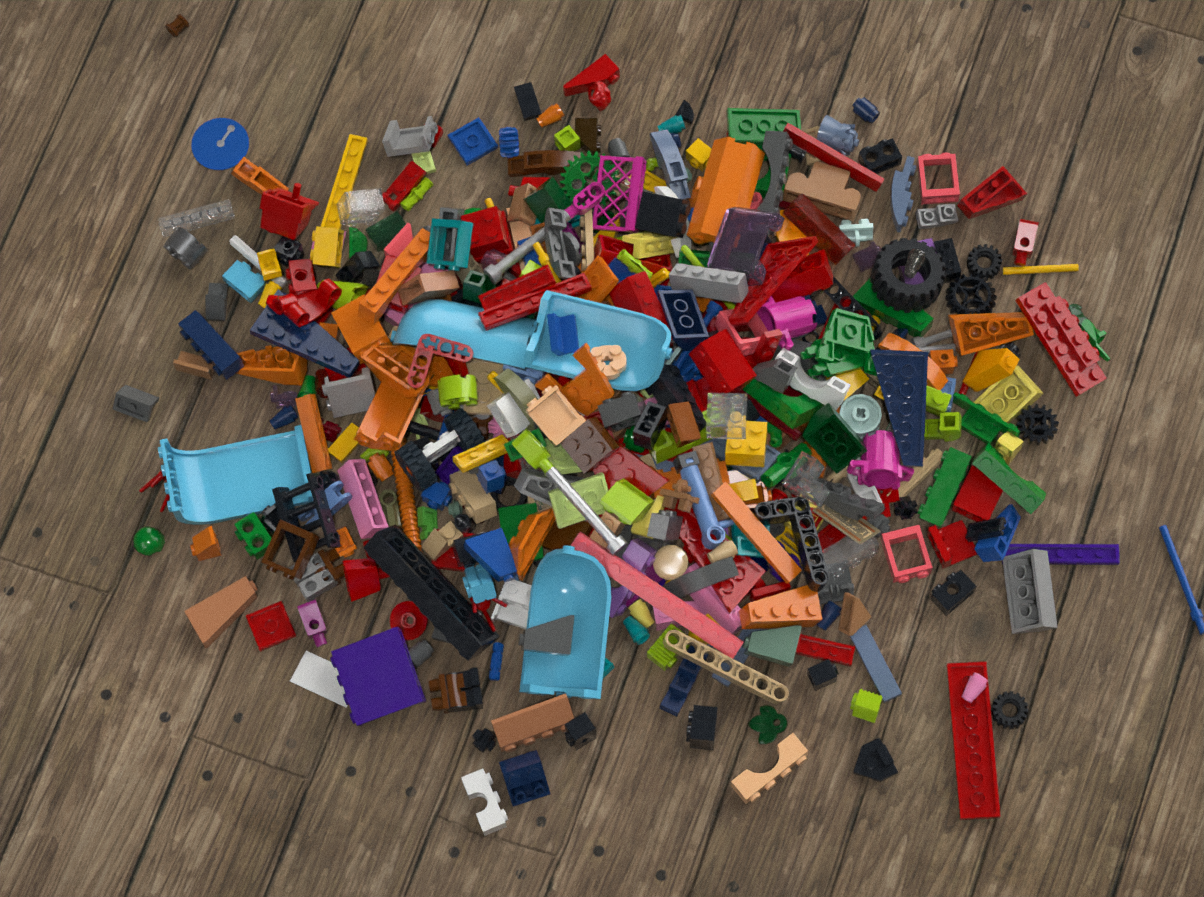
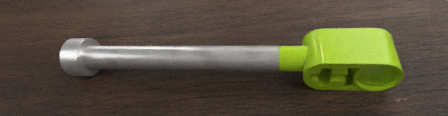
M525 429L512 441V445L534 469L537 470L540 467L608 544L606 549L613 556L626 546L627 541L621 535L617 537L548 460L551 457L550 453L529 430Z

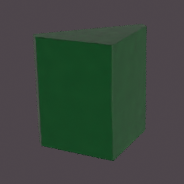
M554 177L549 178L523 199L540 223L545 222L547 208L565 210L572 205Z

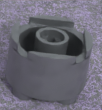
M180 226L163 246L176 260L179 259L189 270L194 268L208 251L202 243L199 245V242L192 234Z

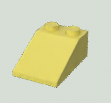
M1017 365L1012 375L991 385L974 403L981 404L988 412L995 413L1003 421L1010 423L1021 414L1022 409L1026 410L1028 405L1031 406L1044 393Z

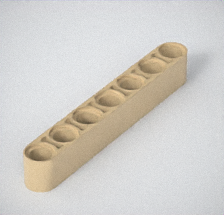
M678 630L668 631L663 638V645L669 651L773 704H781L788 698L789 691L785 685ZM675 636L677 644L669 643L668 637ZM686 645H692L695 648V653H688ZM704 654L712 656L713 660L711 663L704 660ZM721 663H727L730 666V671H723ZM739 672L747 674V681L739 678ZM757 681L764 682V690L757 688ZM774 690L782 692V699L775 697Z

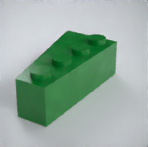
M870 278L853 295L871 316L875 315L882 322L891 324L898 329L906 328L908 335L912 337H923L932 328L934 318L923 309L919 312L911 310L910 313H904V310L896 311L894 307L884 305V301H880L876 297L877 293L873 292Z
M950 447L949 451H944L941 458L943 465L941 469H936L933 479H936L933 486H929L925 495L928 499L925 504H921L917 513L920 515V520L933 526L936 525L938 528H942L952 506L951 503L958 493L959 485L966 475L967 466H970L972 462L971 455Z

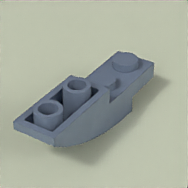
M668 130L650 133L659 169L663 170L667 187L679 199H690L691 196L686 179H688L686 168Z
M907 156L903 172L895 170L890 206L893 223L897 232H901L902 226L906 227L909 216H906L907 210L911 211L914 202L911 199L912 192H909L912 183L909 181L910 175L914 176L917 165H914L915 158Z

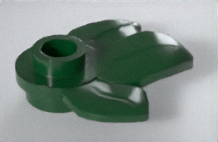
M764 705L760 707L761 715L753 717L748 723L751 729L760 733L758 743L763 745L775 741L777 735L784 732L788 726V721L784 715L778 714L774 707ZM776 720H780L779 726L774 725Z

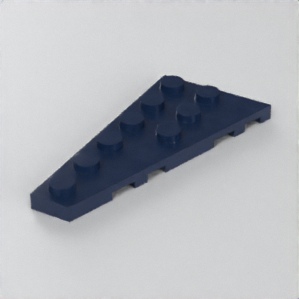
M278 289L274 295L283 296L285 294ZM268 305L250 329L251 335L348 378H351L359 366V360L318 323L312 321L307 325L298 327L284 314L278 315Z
M870 349L903 466L923 467L928 352Z

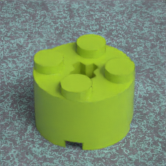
M452 375L440 378V381H437L439 404L441 407L455 410L464 404L469 407L478 405L475 376L466 375V378H463L460 375Z

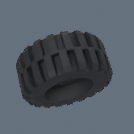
M900 238V241H897V239L890 241V244H885L876 256L870 276L872 290L874 293H877L876 297L880 301H884V305L887 307L892 306L896 311L904 310V313H910L911 310L919 312L922 310V307L927 309L931 306V303L937 300L946 278L945 263L942 262L943 258L939 253H935L936 249L934 247L927 246V243L924 241L921 243L914 238H911V240ZM899 266L911 267L922 275L924 282L915 285L903 283L895 277L892 269Z

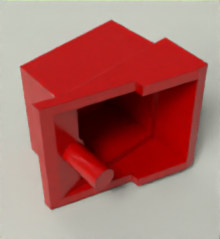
M299 183L294 184L293 193L281 188L268 189L262 193L259 207V209H262L260 228L295 240L309 224L311 212L319 205V202L301 196V184Z
M497 206L461 216L462 221L473 223L469 253L476 262L502 260L515 250L510 225L507 221L508 216L504 210L500 211Z

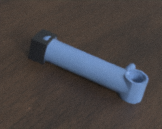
M696 451L678 455L674 459L673 464L677 474H680L681 478L686 480L688 486L691 487V491L687 492V494L700 498L698 504H692V508L702 533V544L707 549H715L725 539L723 528L734 525L732 519L718 522L698 467L700 462ZM710 534L715 535L717 540H713Z

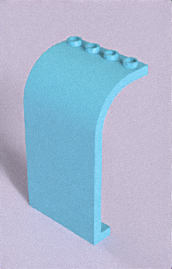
M294 426L295 431L195 451L178 450L170 445L167 438L160 440L161 447H158L160 459L163 458L164 465H161L163 476H166L167 482L164 483L166 494L170 496V500L167 501L169 512H173L176 520L179 522L193 525L246 517L252 512L261 514L268 505L272 506L276 503L272 489L288 487L289 490L308 483L306 474L312 473L302 426ZM311 490L292 498L294 507L307 504L313 500Z

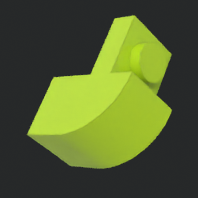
M960 412L940 413V419H925L924 440L944 439L945 442L959 439L961 437L962 419Z

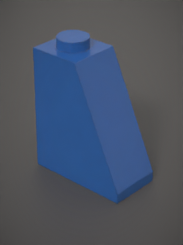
M502 528L465 540L464 549L497 582L503 580L504 582H509L515 579L517 569Z

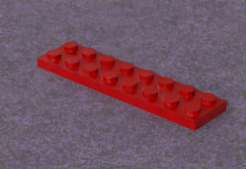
M987 662L947 663L959 819L1000 818L988 682L986 684L987 687L972 703L961 697L970 675L973 676L976 672L988 680Z

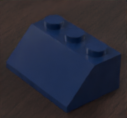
M693 289L660 290L657 292L675 343L683 350H693L701 342L709 338Z

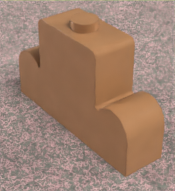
M815 162L809 178L798 172L789 176L784 188L783 201L854 221L859 209L861 195L856 189H847L850 177L849 171Z

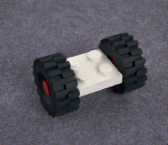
M459 408L444 418L448 431L440 435V440L437 442H430L425 445L423 451L413 441H410L394 452L400 467L420 492L438 481L437 475L430 463L456 446H460L463 451H466L486 442L475 422L472 421V418L463 409Z

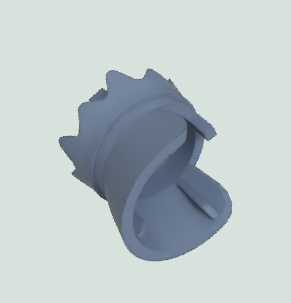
M829 115L824 117L818 131L817 140L845 156L850 155L855 146L858 147L859 145L858 133L854 130L855 124H842Z

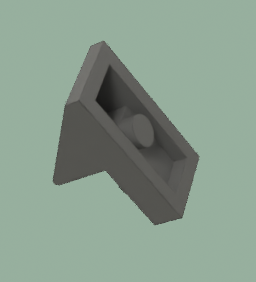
M209 283L208 294L205 295L206 320L225 321L228 284Z

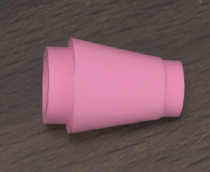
M976 672L973 676L970 675L961 697L972 703L987 687L988 680Z

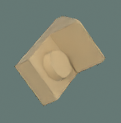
M450 521L439 531L434 529L421 547L435 561L452 547L453 540L463 538L464 536Z

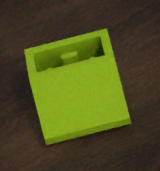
M624 478L618 480L599 501L605 511L611 514L614 513L619 517V521L626 525H632L643 520L655 502Z

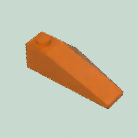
M272 345L265 346V349L259 351L252 349L237 353L244 367L236 374L283 385L302 386L307 372V359L278 346L272 347Z

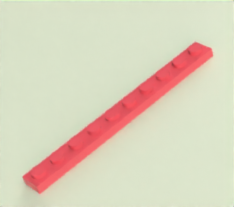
M581 531L571 544V546L575 547L574 550L594 556L605 567L609 577L728 657L733 659L744 642L618 556H613L606 548Z

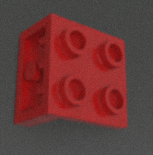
M963 520L937 529L936 525L928 528L927 537L942 569L977 555L973 541L968 542L965 538L967 528Z

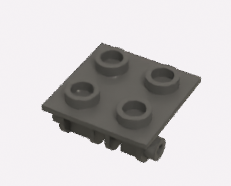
M848 562L826 565L829 580L825 587L818 592L819 603L826 604L828 601H843L845 592L854 595V584L851 581ZM815 578L817 582L822 583L819 578Z

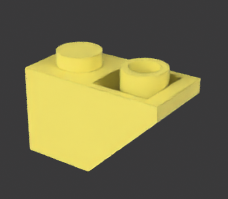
M1007 431L997 440L995 449L1003 455L1005 462L1009 465L1021 450L1024 441Z

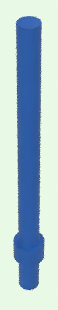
M1166 525L1160 526L1161 535L1190 607V616L1192 621H1195L1200 635H1203L1204 622L1202 618L1204 616L1201 609H1198Z

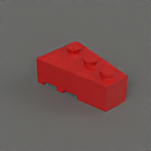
M1002 166L964 196L957 206L968 219H972L1022 201L1027 193L1007 169Z

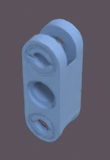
M336 481L324 490L332 516L352 499V495L349 492L341 494L340 490L344 486L342 481ZM315 508L298 515V519L303 522L311 518L306 523L308 524L319 519Z

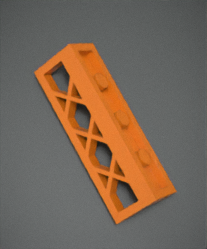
M308 394L295 398L312 473L333 469L316 395Z

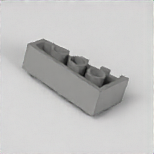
M522 468L514 484L520 493L550 506L551 502L548 491L557 488L548 476L544 475L543 471ZM562 474L569 483L584 479L583 477Z

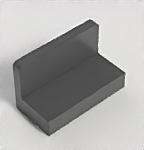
M125 385L116 392L113 410L148 422L151 418L152 408L159 401V397Z

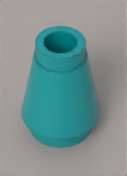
M674 115L658 125L659 131L668 130L669 133H679L686 129L681 115Z
M628 616L623 621L634 643L641 645L649 639V629L635 618Z

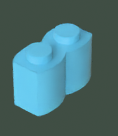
M237 260L222 275L223 281L248 302L252 303L264 289L265 282L263 276L250 271L251 267L243 261L241 263Z

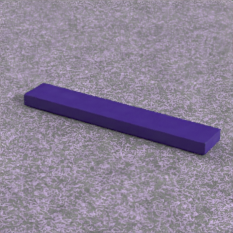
M1010 544L1005 555L1008 556L1037 549L1048 551L1049 565H1119L1120 563L1119 544Z

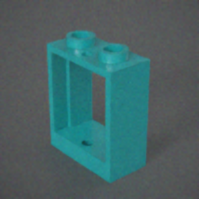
M432 218L427 264H432L435 269L445 270V266H448V270L459 271L460 268H468L473 223L462 220ZM447 229H458L454 261H443Z

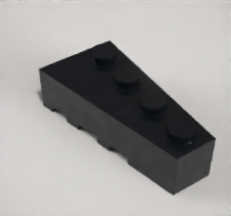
M664 364L659 378L648 388H645V391L648 395L655 397L658 401L656 404L665 406L666 409L670 404L689 401L700 433L707 425L703 413L697 406L696 400L689 391L679 368L674 365Z

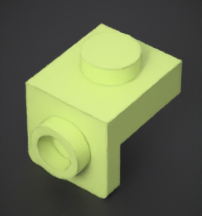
M430 151L411 154L414 162L425 170L427 174L437 172Z

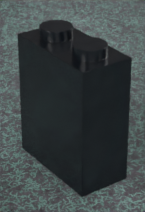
M643 191L635 228L683 238L687 230L686 221L691 211V201Z

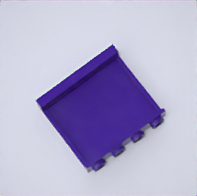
M395 627L331 651L332 657H330L333 667L337 668L339 673L337 680L339 685L344 688L345 694H343L346 705H350L352 711L350 712V718L353 724L356 723L357 726L361 727L365 723L426 702L401 628Z

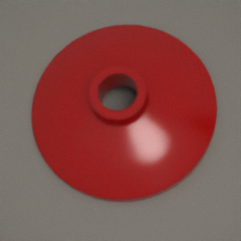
M404 601L393 608L390 614L391 629L395 627L401 628L405 640L416 639L426 630L427 616L420 612V609L414 602ZM409 617H412L414 620L412 624L408 622Z

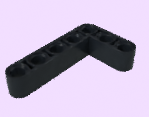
M834 276L833 285L828 289H820L809 295L811 300H813L824 291L840 309L857 314L864 313V316L869 317L871 326L877 327L876 332L873 333L874 339L877 340L881 337V326ZM834 286H838V292L835 294H831V288ZM850 299V306L843 307V302Z
M793 497L758 503L753 514L763 525L791 523L807 585L814 592L821 591L829 580V574L808 500L804 497ZM795 506L800 507L802 511L797 510ZM777 509L782 510L784 514L779 513ZM758 512L764 513L765 516H761ZM800 524L805 525L807 529L802 528ZM805 542H809L812 547L807 546ZM810 560H814L817 565L812 564ZM815 578H819L822 583L817 582Z

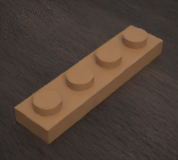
M713 442L692 447L693 451L697 453L700 462L698 467L717 520L729 519L730 517L711 496L723 484Z

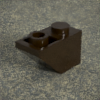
M575 118V133L580 138L581 148L586 153L590 151L592 156H594L596 151L601 153V142H597L598 136H601V125H598V119Z

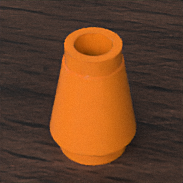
M556 103L549 106L536 120L541 128L562 120L561 118L565 115Z

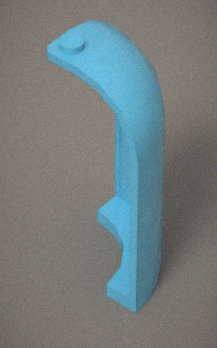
M546 290L540 300L536 323L540 324L536 333L533 332L526 348L524 367L572 379L585 369L572 356L574 353L557 356L551 351L547 314L555 313L559 317L574 314L576 316L579 348L587 343L591 352V349L594 347L618 345L625 353L627 359L626 370H623L618 378L608 380L612 388L622 391H638L652 385L659 378L666 359L670 360L672 355V348H669L671 332L667 325L646 314ZM604 361V362H605L606 365H609V363H610L611 361Z
M427 299L413 305L402 316L397 331H392L390 341L393 342V345L406 344L417 346L423 334H432L470 346L474 352L473 358L518 367V369L526 371L527 367H524L526 348L533 332L536 333L539 323H536L537 319L522 317L485 331L478 316V313L484 311V308L444 299ZM430 337L427 340H423L425 348L431 345L435 346L434 350H437L440 340L437 339V343L431 342ZM443 343L441 346V351L449 353L452 350L449 343ZM455 345L454 354L458 353L462 356H470V353L467 352V348H465L464 351L457 350L459 346Z
M563 546V549H555L547 553L540 561L533 577L526 628L528 629L569 615H575L570 655L561 656L524 651L520 683L521 693L536 695H554L556 693V697L566 693L568 698L601 699L611 605V582L605 567L594 556L574 550L575 547Z

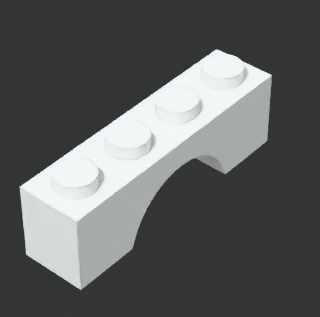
M783 348L775 359L781 358L797 367L790 386L824 405L830 403L837 410L842 404L850 384L836 376L824 381L811 378L804 372L800 356Z

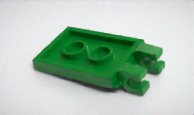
M821 339L815 340L810 345L811 347L805 348V351L800 353L802 360L816 356ZM834 346V362L829 364L817 361L818 364L813 365V368L807 371L810 377L823 373L828 378L863 369L864 354Z

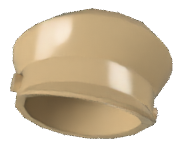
M666 545L655 554L656 559L653 567L660 578L674 580L685 573L688 567V557L682 548L676 545Z

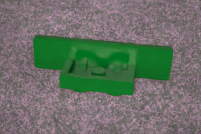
M957 392L953 394V403L967 411L961 419V429L990 445L1000 432L1006 433L1009 431L1019 438L1020 431L1017 426L1012 423L1008 424L995 413L988 412L984 406L970 401L966 395Z

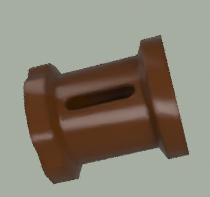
M181 14L176 15L177 18L174 21L165 25L167 31L175 38L180 31L190 26Z

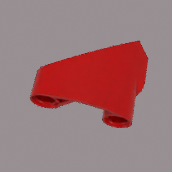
M328 278L320 283L318 289L298 295L292 293L283 296L268 295L266 304L278 315L284 314L296 326L302 327L324 314L339 299L342 289Z

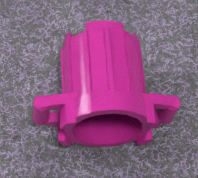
M771 296L757 312L768 331L780 329L783 336L779 346L781 349L785 348L789 351L794 345L791 338L808 334L815 330L817 323H813L812 316L816 314L811 300H805V297L801 296L775 303Z
M877 430L876 434L868 436L867 433L863 437V443L867 452L861 455V460H851L847 468L849 474L858 476L859 485L875 486L876 489L891 487L892 489H898L900 481L909 482L914 474L913 468L900 465V453L896 439L892 432Z

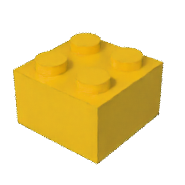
M316 226V230H313L312 241L315 242L314 249H311L310 260H313L312 264L326 267H341L344 230Z
M728 421L725 449L726 465L765 466L768 435L767 422Z

